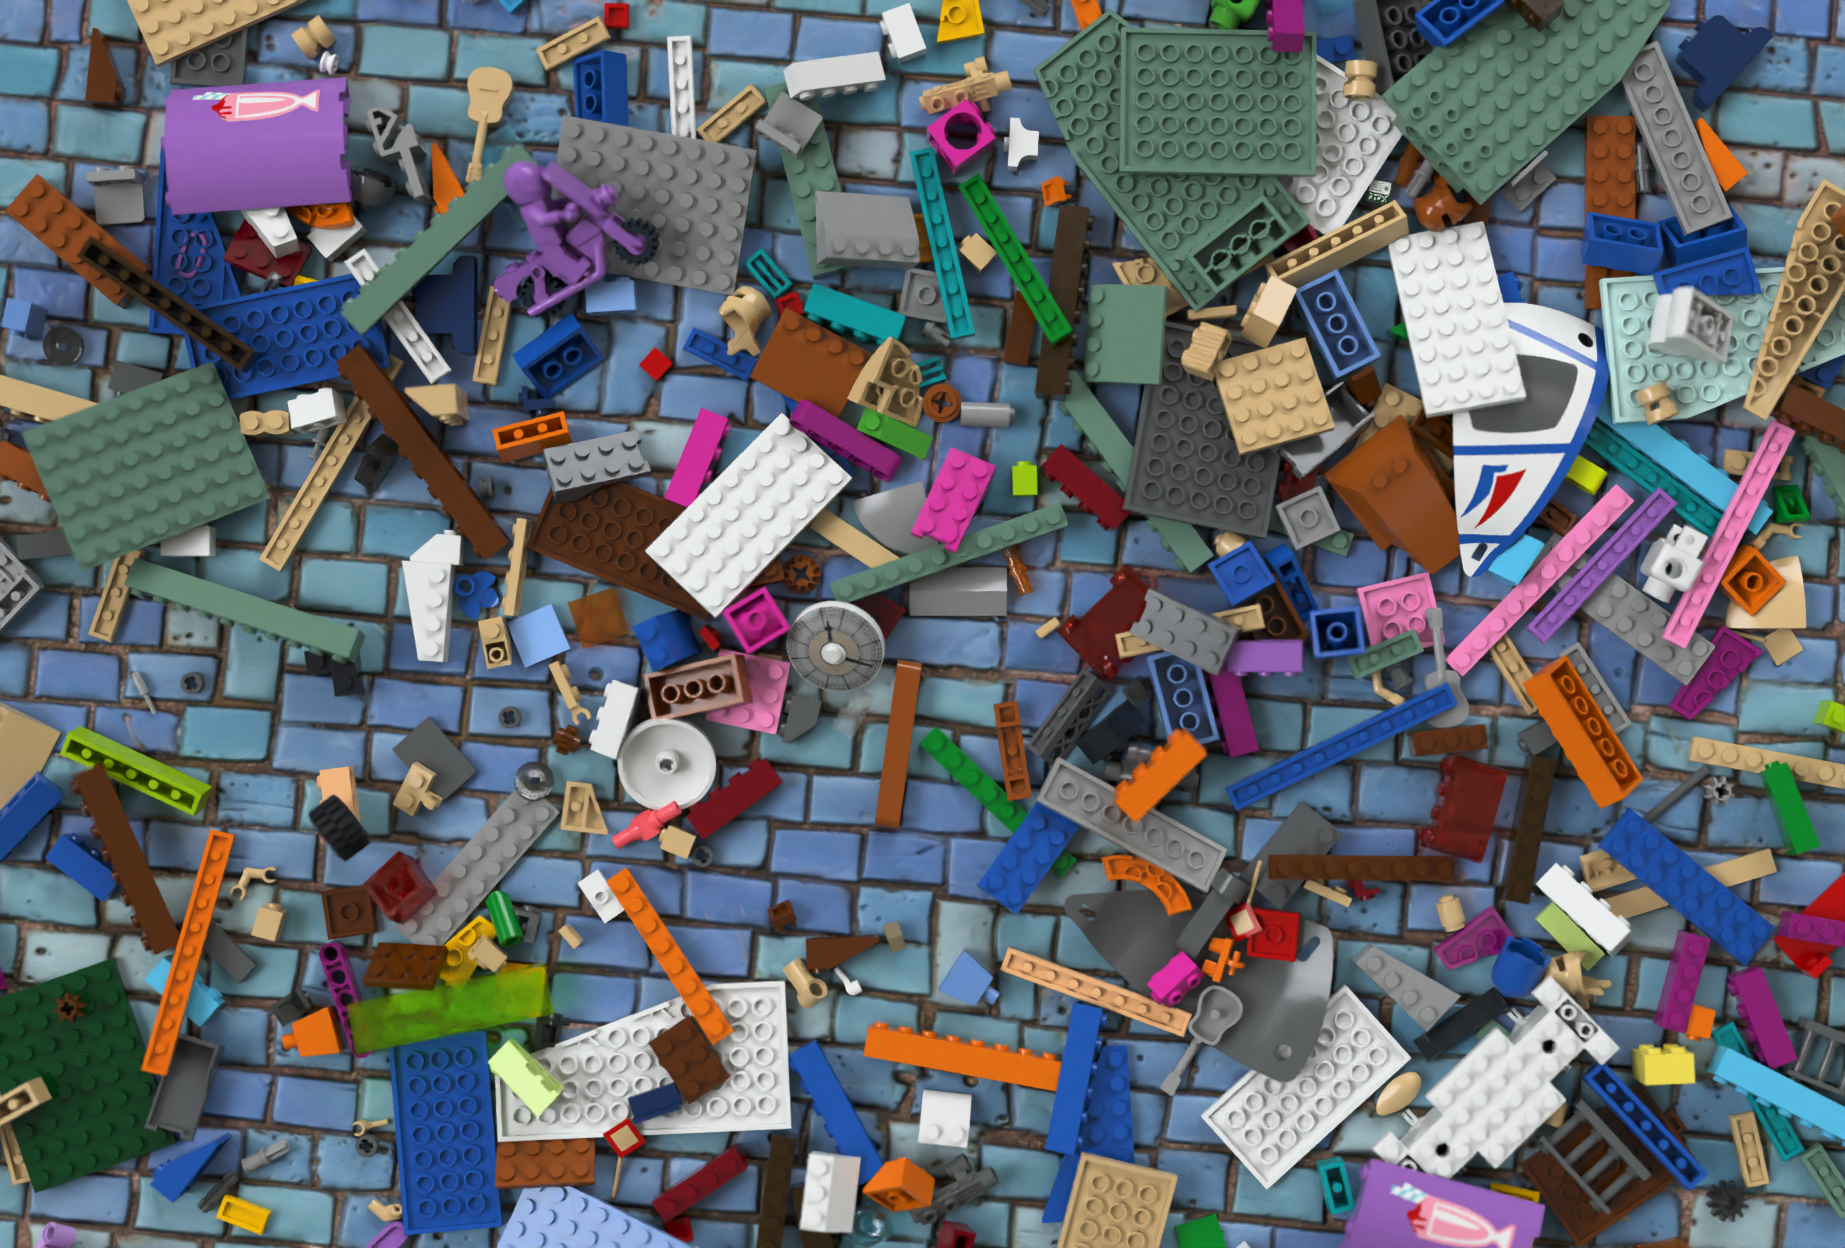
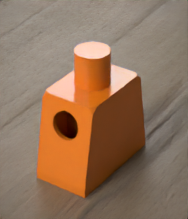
M329 1005L292 1023L294 1033L282 1036L285 1050L298 1047L301 1057L336 1054L345 1050L333 1005Z

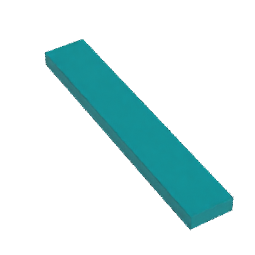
M1729 1021L1711 1031V1036L1717 1047L1718 1045L1728 1047L1755 1061L1733 1021ZM1751 1094L1746 1097L1781 1161L1785 1162L1805 1151L1787 1117L1777 1113L1779 1108L1773 1105L1770 1108L1757 1103V1097Z

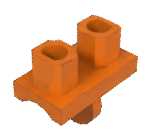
M1212 937L1208 950L1219 953L1220 957L1218 962L1205 959L1202 972L1213 977L1212 980L1220 983L1222 981L1227 965H1230L1227 974L1232 976L1235 975L1236 968L1244 969L1245 964L1239 961L1241 952L1234 950L1232 959L1229 958L1235 941L1233 938Z

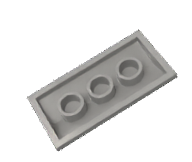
M954 567L910 583V616H1007V567Z

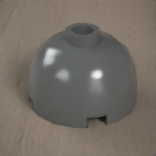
M351 166L352 198L358 201L357 205L359 207L371 210L372 206L381 207L387 205L392 200L398 186L396 180L391 183L389 182L391 177L379 171L364 167L362 172L357 171L358 166Z

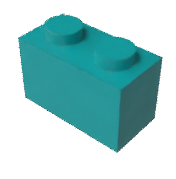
M1338 1155L1315 1161L1326 1207L1331 1215L1355 1209L1344 1161Z

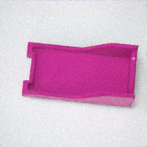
M951 447L913 526L911 535L923 539L924 535L946 544L945 550L956 554L977 508L986 496L995 477L996 466Z

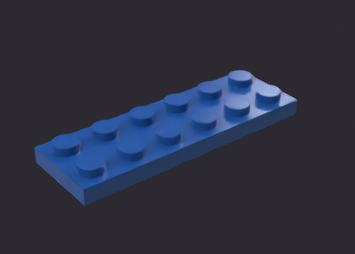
M1036 802L976 886L1017 915L1080 825Z

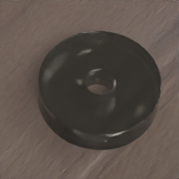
M63 326L56 327L46 334L43 340V352L52 363L59 366H70L81 359L84 353V341L77 331ZM66 342L67 348L62 351L60 346Z
M533 761L523 764L518 769L514 778L516 792L528 801L545 799L551 793L554 786L552 771L541 762ZM530 779H536L538 784H532Z

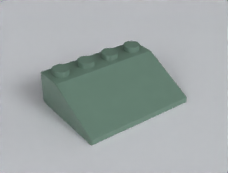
M1121 284L1090 285L1083 382L1098 386L1161 385L1168 287Z

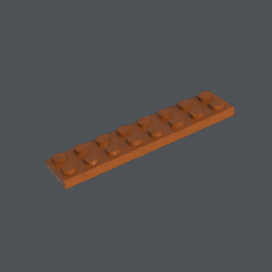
M1586 116L1584 118V225L1587 212L1635 220L1634 116ZM1584 264V310H1602L1600 279L1633 277L1635 272L1616 271L1607 267H1593Z

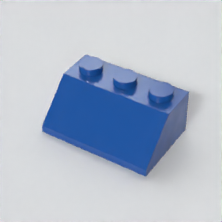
M1433 0L1415 14L1416 28L1432 46L1446 48L1505 3L1504 0Z
M602 50L573 59L575 117L629 127L626 54Z
M1728 202L1727 204L1733 216L1730 220L1688 236H1684L1676 216L1658 221L1666 256L1673 267L1747 247L1748 229Z
M1587 212L1581 243L1582 263L1593 267H1607L1616 271L1635 272L1639 275H1652L1656 272L1663 254L1659 224Z
M572 312L512 355L521 370L544 399L551 398L605 359Z

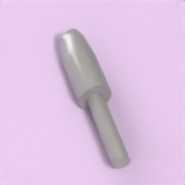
M133 672L132 678L140 696H144L152 715L156 714L157 712L148 695L149 690L139 672Z

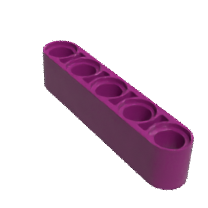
M807 400L799 401L789 419L790 425L885 482L892 481L903 461L893 451Z
M331 941L321 947L319 958L350 1049L356 1057L366 1058L377 1049V1038L346 948L339 941ZM329 947H334L337 950L338 955L336 959L329 957ZM337 970H342L345 973L346 978L344 982H339L336 979L335 974ZM345 993L352 995L354 1000L352 1005H347L344 1002L343 997ZM353 1016L360 1018L362 1023L360 1028H355L352 1025L351 1019ZM360 1040H366L369 1043V1051L361 1050L359 1047Z

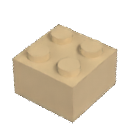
M1272 275L1267 284L1262 282L1240 326L1244 327L1240 336L1263 348H1267L1298 288Z

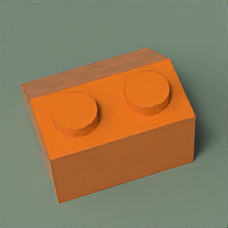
M1743 544L1733 554L1717 588L1744 612L1753 616L1787 581L1756 548Z
M900 1157L897 1160L886 1162L863 1188V1194L892 1213L928 1207L932 1203L935 1178L926 1173L924 1169L913 1164L910 1159Z

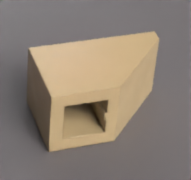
M501 616L478 621L487 669L512 665L511 637L507 626V617Z

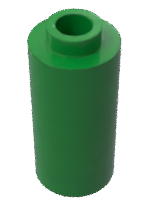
M500 890L492 892L485 903L500 946H514L520 943L524 936L508 893Z

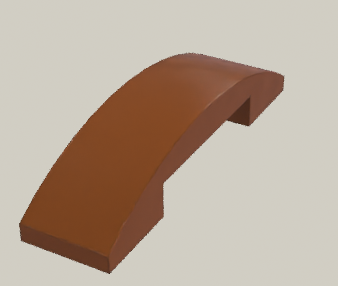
M1018 701L993 704L1007 800L1032 798Z

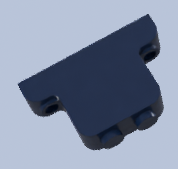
M1715 15L1708 21L1703 18L1694 28L1696 34L1692 38L1687 36L1678 46L1680 51L1676 56V63L1698 83V86L1693 91L1692 102L1702 113L1717 100L1774 36L1766 28H1749L1743 34L1725 17Z
M463 255L454 262L453 274L427 275L412 289L411 294L412 300L415 301V310H412L411 314L427 336H452L453 349H457L466 356H477L478 259L474 255Z

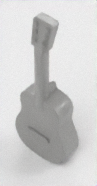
M1438 607L1425 610L1429 628L1432 629L1436 670L1427 672L1424 675L1423 683L1425 691L1447 682L1458 705L1425 721L1435 727L1449 728L1457 726L1467 719L1469 704L1461 691L1459 674L1454 670L1446 669L1441 627H1443L1442 609Z
M1213 984L1207 986L1201 992L1197 1011L1188 1025L1190 1033L1195 1037L1173 1072H1170L1160 1085L1161 1090L1173 1096L1181 1081L1180 1077L1203 1042L1209 1045L1217 1044L1224 1031L1237 1023L1243 1013L1242 1002L1230 989Z

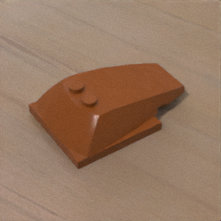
M1400 414L1322 475L1381 551H1384L1391 544L1400 547L1413 561L1433 575L1461 554L1457 516L1451 498L1455 496V484L1418 435L1408 429L1410 425Z

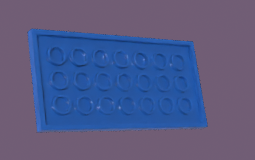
M353 274L194 306L261 353L247 373L239 371L183 331L191 369L213 361L229 400L340 378L342 376L337 370L339 366L336 362L361 344L367 347L382 369L392 367L382 319L362 337L341 317V312L343 311L341 306L349 298L356 299L361 294L359 291L361 286Z
M487 1030L389 1038L388 1046L404 1235L502 1227L504 1224L501 1190H497L495 1187L497 1141L491 1070L488 1063L490 1058Z

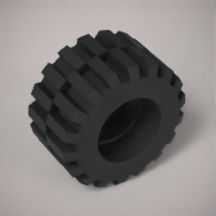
M334 794L308 812L309 818L317 831L336 855L344 861H348L371 843L369 835L345 803Z

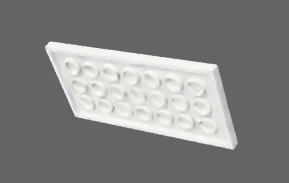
M1484 222L1448 227L1440 232L1426 231L1410 234L1388 244L1387 248L1426 418L1525 401L1526 394Z
M781 413L645 552L717 619L763 570L852 481V477L807 435L791 426L789 419Z
M1344 984L1329 998L1318 1039L1308 1060L1294 1080L1282 1083L1250 1069L1200 1116L1259 1182L1268 1189L1405 1065L1411 1057ZM1285 1044L1279 1045L1274 1051L1275 1058L1280 1061L1288 1059L1291 1055V1048Z

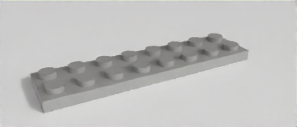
M1658 41L1645 45L1641 48L1619 83L1684 236H1688L1728 221L1733 216Z
M1553 532L1527 572L1529 573L1563 537ZM1584 552L1550 589L1558 594L1592 557ZM1613 572L1578 608L1684 686L1688 685L1716 647L1695 631L1686 649H1682L1662 639L1661 636L1672 614Z
M1059 757L1055 759L1035 800L1037 803L1142 860L1157 866L1201 892L1208 893L1228 849L1153 808L1147 811L1135 823L1114 802L1115 787Z
M523 780L394 928L413 944L443 946L561 811L527 781Z

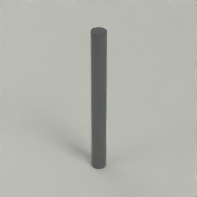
M1703 765L1642 818L1649 824L1652 823L1710 773V770Z

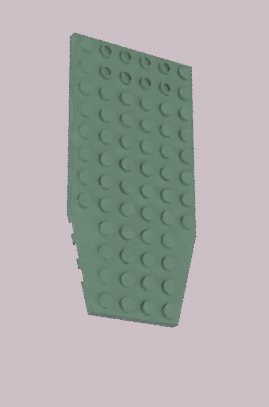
M1504 0L1505 4L1448 47H1436L1383 93L1380 98L1397 115L1392 123L1457 193L1465 188L1481 205L1620 82L1671 3L1668 0H1563L1565 4L1560 16L1540 32L1528 26L1524 18L1517 11L1511 10Z
M1109 9L1035 67L1034 73L1074 162L1189 307L1196 313L1301 231L1311 221L1276 177L1119 174L1121 27L1133 26Z

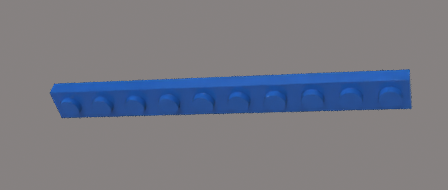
M1444 682L1225 787L1237 811L1458 705L1448 683Z

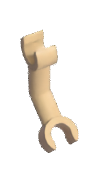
M1770 523L1748 545L1760 550L1773 533L1787 535L1790 539L1801 538L1802 536L1794 535L1792 529L1793 527L1799 528L1803 525L1800 523L1790 525Z
M1382 669L1371 673L1374 693L1395 706L1405 701V698L1383 687Z

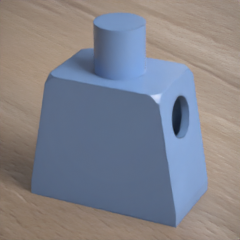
M965 949L962 950L938 987L940 992L972 1006H975L980 998L993 1005L1000 992L989 986L993 975Z

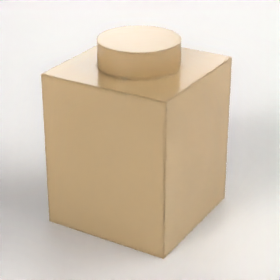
M977 233L973 237L968 235L959 245L961 247L959 255L980 274L997 257V252Z
M671 824L668 829L663 828L658 839L659 842H662L660 849L688 859L698 835Z
M273 902L259 906L251 935L271 941L280 940L288 911L283 910L282 905Z

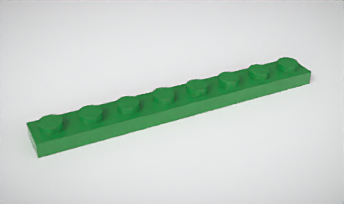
M978 173L960 184L958 187L1051 344L1055 345L1072 335L1074 332L980 174Z
M935 726L919 745L1014 834L1028 813L1014 800L1008 801L1006 792ZM1064 848L1050 869L1061 878L1077 860Z

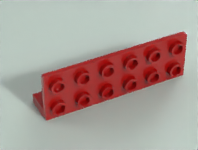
M1845 872L1800 914L1845 921ZM1777 935L1773 938L1774 943L1805 976L1814 979L1833 963L1828 956L1838 947Z

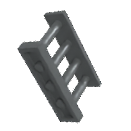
M1800 1016L1797 1025L1805 1028L1803 1032L1805 1036L1797 1055L1798 1059L1795 1060L1792 1070L1781 1066L1779 1071L1786 1073L1787 1078L1799 1084L1804 1080L1845 1097V1069L1837 1088L1824 1083L1837 1048L1841 1047L1842 1043L1845 1044V1033ZM1819 1034L1827 1037L1826 1042H1828L1815 1079L1801 1073L1814 1039H1818Z
M1578 1098L1571 1104L1575 1108L1574 1115L1547 1140L1539 1134L1535 1137L1540 1142L1537 1147L1546 1156L1550 1154L1591 1198L1588 1203L1596 1212L1602 1211L1608 1215L1612 1211L1605 1203L1632 1179L1636 1180L1639 1178V1180L1646 1181L1651 1174L1585 1101ZM1581 1122L1583 1124L1587 1122L1593 1128L1590 1131L1591 1134L1563 1159L1553 1147ZM1604 1140L1610 1147L1607 1150L1608 1153L1580 1177L1571 1168V1165L1594 1144ZM1621 1159L1627 1165L1625 1172L1597 1196L1588 1184L1611 1163Z

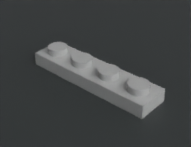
M1575 642L1556 655L1557 658L1567 655L1615 734L1632 724L1579 642Z

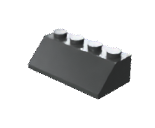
M1300 801L1239 876L1251 886L1257 862L1259 860L1262 861L1255 890L1274 906L1281 909L1304 880L1268 879V854L1326 855L1341 837L1342 833Z

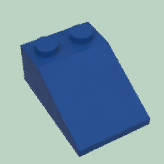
M226 1133L178 1156L172 1161L168 1159L152 1174L154 1180L150 1185L174 1203L187 1194L232 1135Z

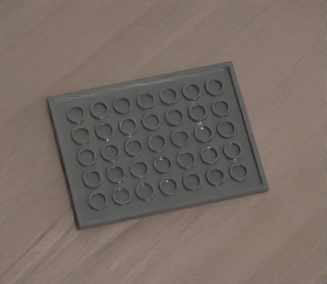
M1165 321L1161 385L1144 386L1122 510L1266 539L1281 456L1274 454L1269 448L1242 456L1239 455L1215 378H1213V381L1197 377L1187 373L1182 366L1181 358L1183 352L1190 348L1192 334L1196 328ZM1231 335L1233 339L1223 360L1265 348L1245 338ZM1269 343V345L1267 346V348L1272 347V346H1276V345Z

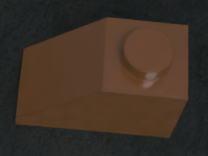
M1373 365L1344 382L1348 393L1361 406L1363 405L1365 409L1377 403V397L1382 395Z

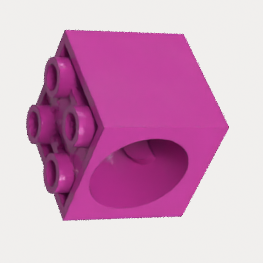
M967 99L927 127V139L955 176L992 150L995 144L994 135L996 132L989 122H983L980 118L981 111L974 102L970 104ZM958 123L973 126L978 131L976 145L967 150L952 147L946 140L948 139L949 128Z
M765 586L723 611L724 616L749 655L785 635L791 629L768 588Z

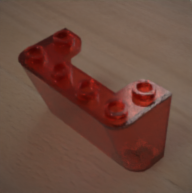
M1127 564L1109 580L1113 588L1078 620L1073 614L1056 630L1058 635L1101 680L1113 679L1124 663H1129L1135 658L1134 656L1120 659L1115 634L1129 632L1135 621L1140 622L1147 604L1144 598L1148 589L1151 588Z
M1447 753V756L1442 758L1439 766L1442 776L1445 777V780L1440 782L1437 790V795H1440L1437 805L1434 804L1431 810L1430 818L1433 819L1432 824L1429 823L1427 827H1422L1420 831V846L1475 863H1481L1506 783L1507 770L1457 754Z

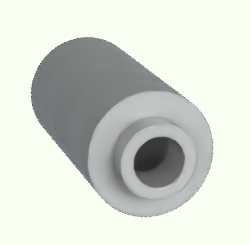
M961 402L960 426L1009 428V423H1014L1015 408H1010V403Z

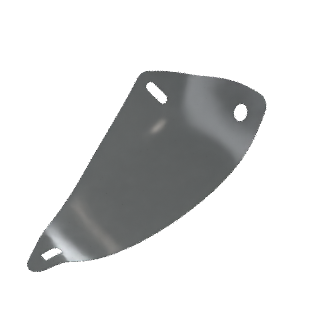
M1151 890L1075 894L1065 900L1064 909L1068 917L1080 928L1098 953L1142 995L1152 998L1149 995L1152 990L1147 983L1155 973L1160 972L1169 963L1172 957L1182 951L1175 946V943L1208 895L1185 892L1192 909L1169 916L1160 899ZM1241 901L1240 904L1234 903L1230 910L1240 905H1243L1246 902ZM1083 904L1096 913L1094 920L1090 921L1079 913ZM1251 904V907L1267 908V907H1263V906ZM1225 918L1196 959L1186 954L1201 971L1205 959L1218 962L1220 954L1216 955V952L1208 950L1212 937L1223 939L1230 937L1234 939ZM1300 918L1295 962L1246 956L1248 937L1237 943L1234 941L1229 958L1232 959L1234 950L1241 952L1239 961L1245 964L1244 969L1236 968L1235 975L1232 976L1227 974L1230 966L1227 965L1220 983L1213 981V977L1203 973L1205 976L1201 979L1200 983L1196 987L1191 988L1178 1004L1173 1005L1192 1013L1193 1017L1197 1011L1199 996L1207 986L1216 984L1230 989L1241 1000L1243 1013L1237 1023L1224 1031L1220 1041L1211 1046L1248 1068L1282 1083L1290 1082L1298 1076L1315 1046L1325 1018L1332 982L1333 941L1331 931L1323 925ZM1312 937H1319L1320 944L1311 956L1304 962L1300 961L1298 955ZM1282 1044L1288 1045L1291 1048L1290 1057L1283 1061L1277 1060L1274 1056L1276 1047Z

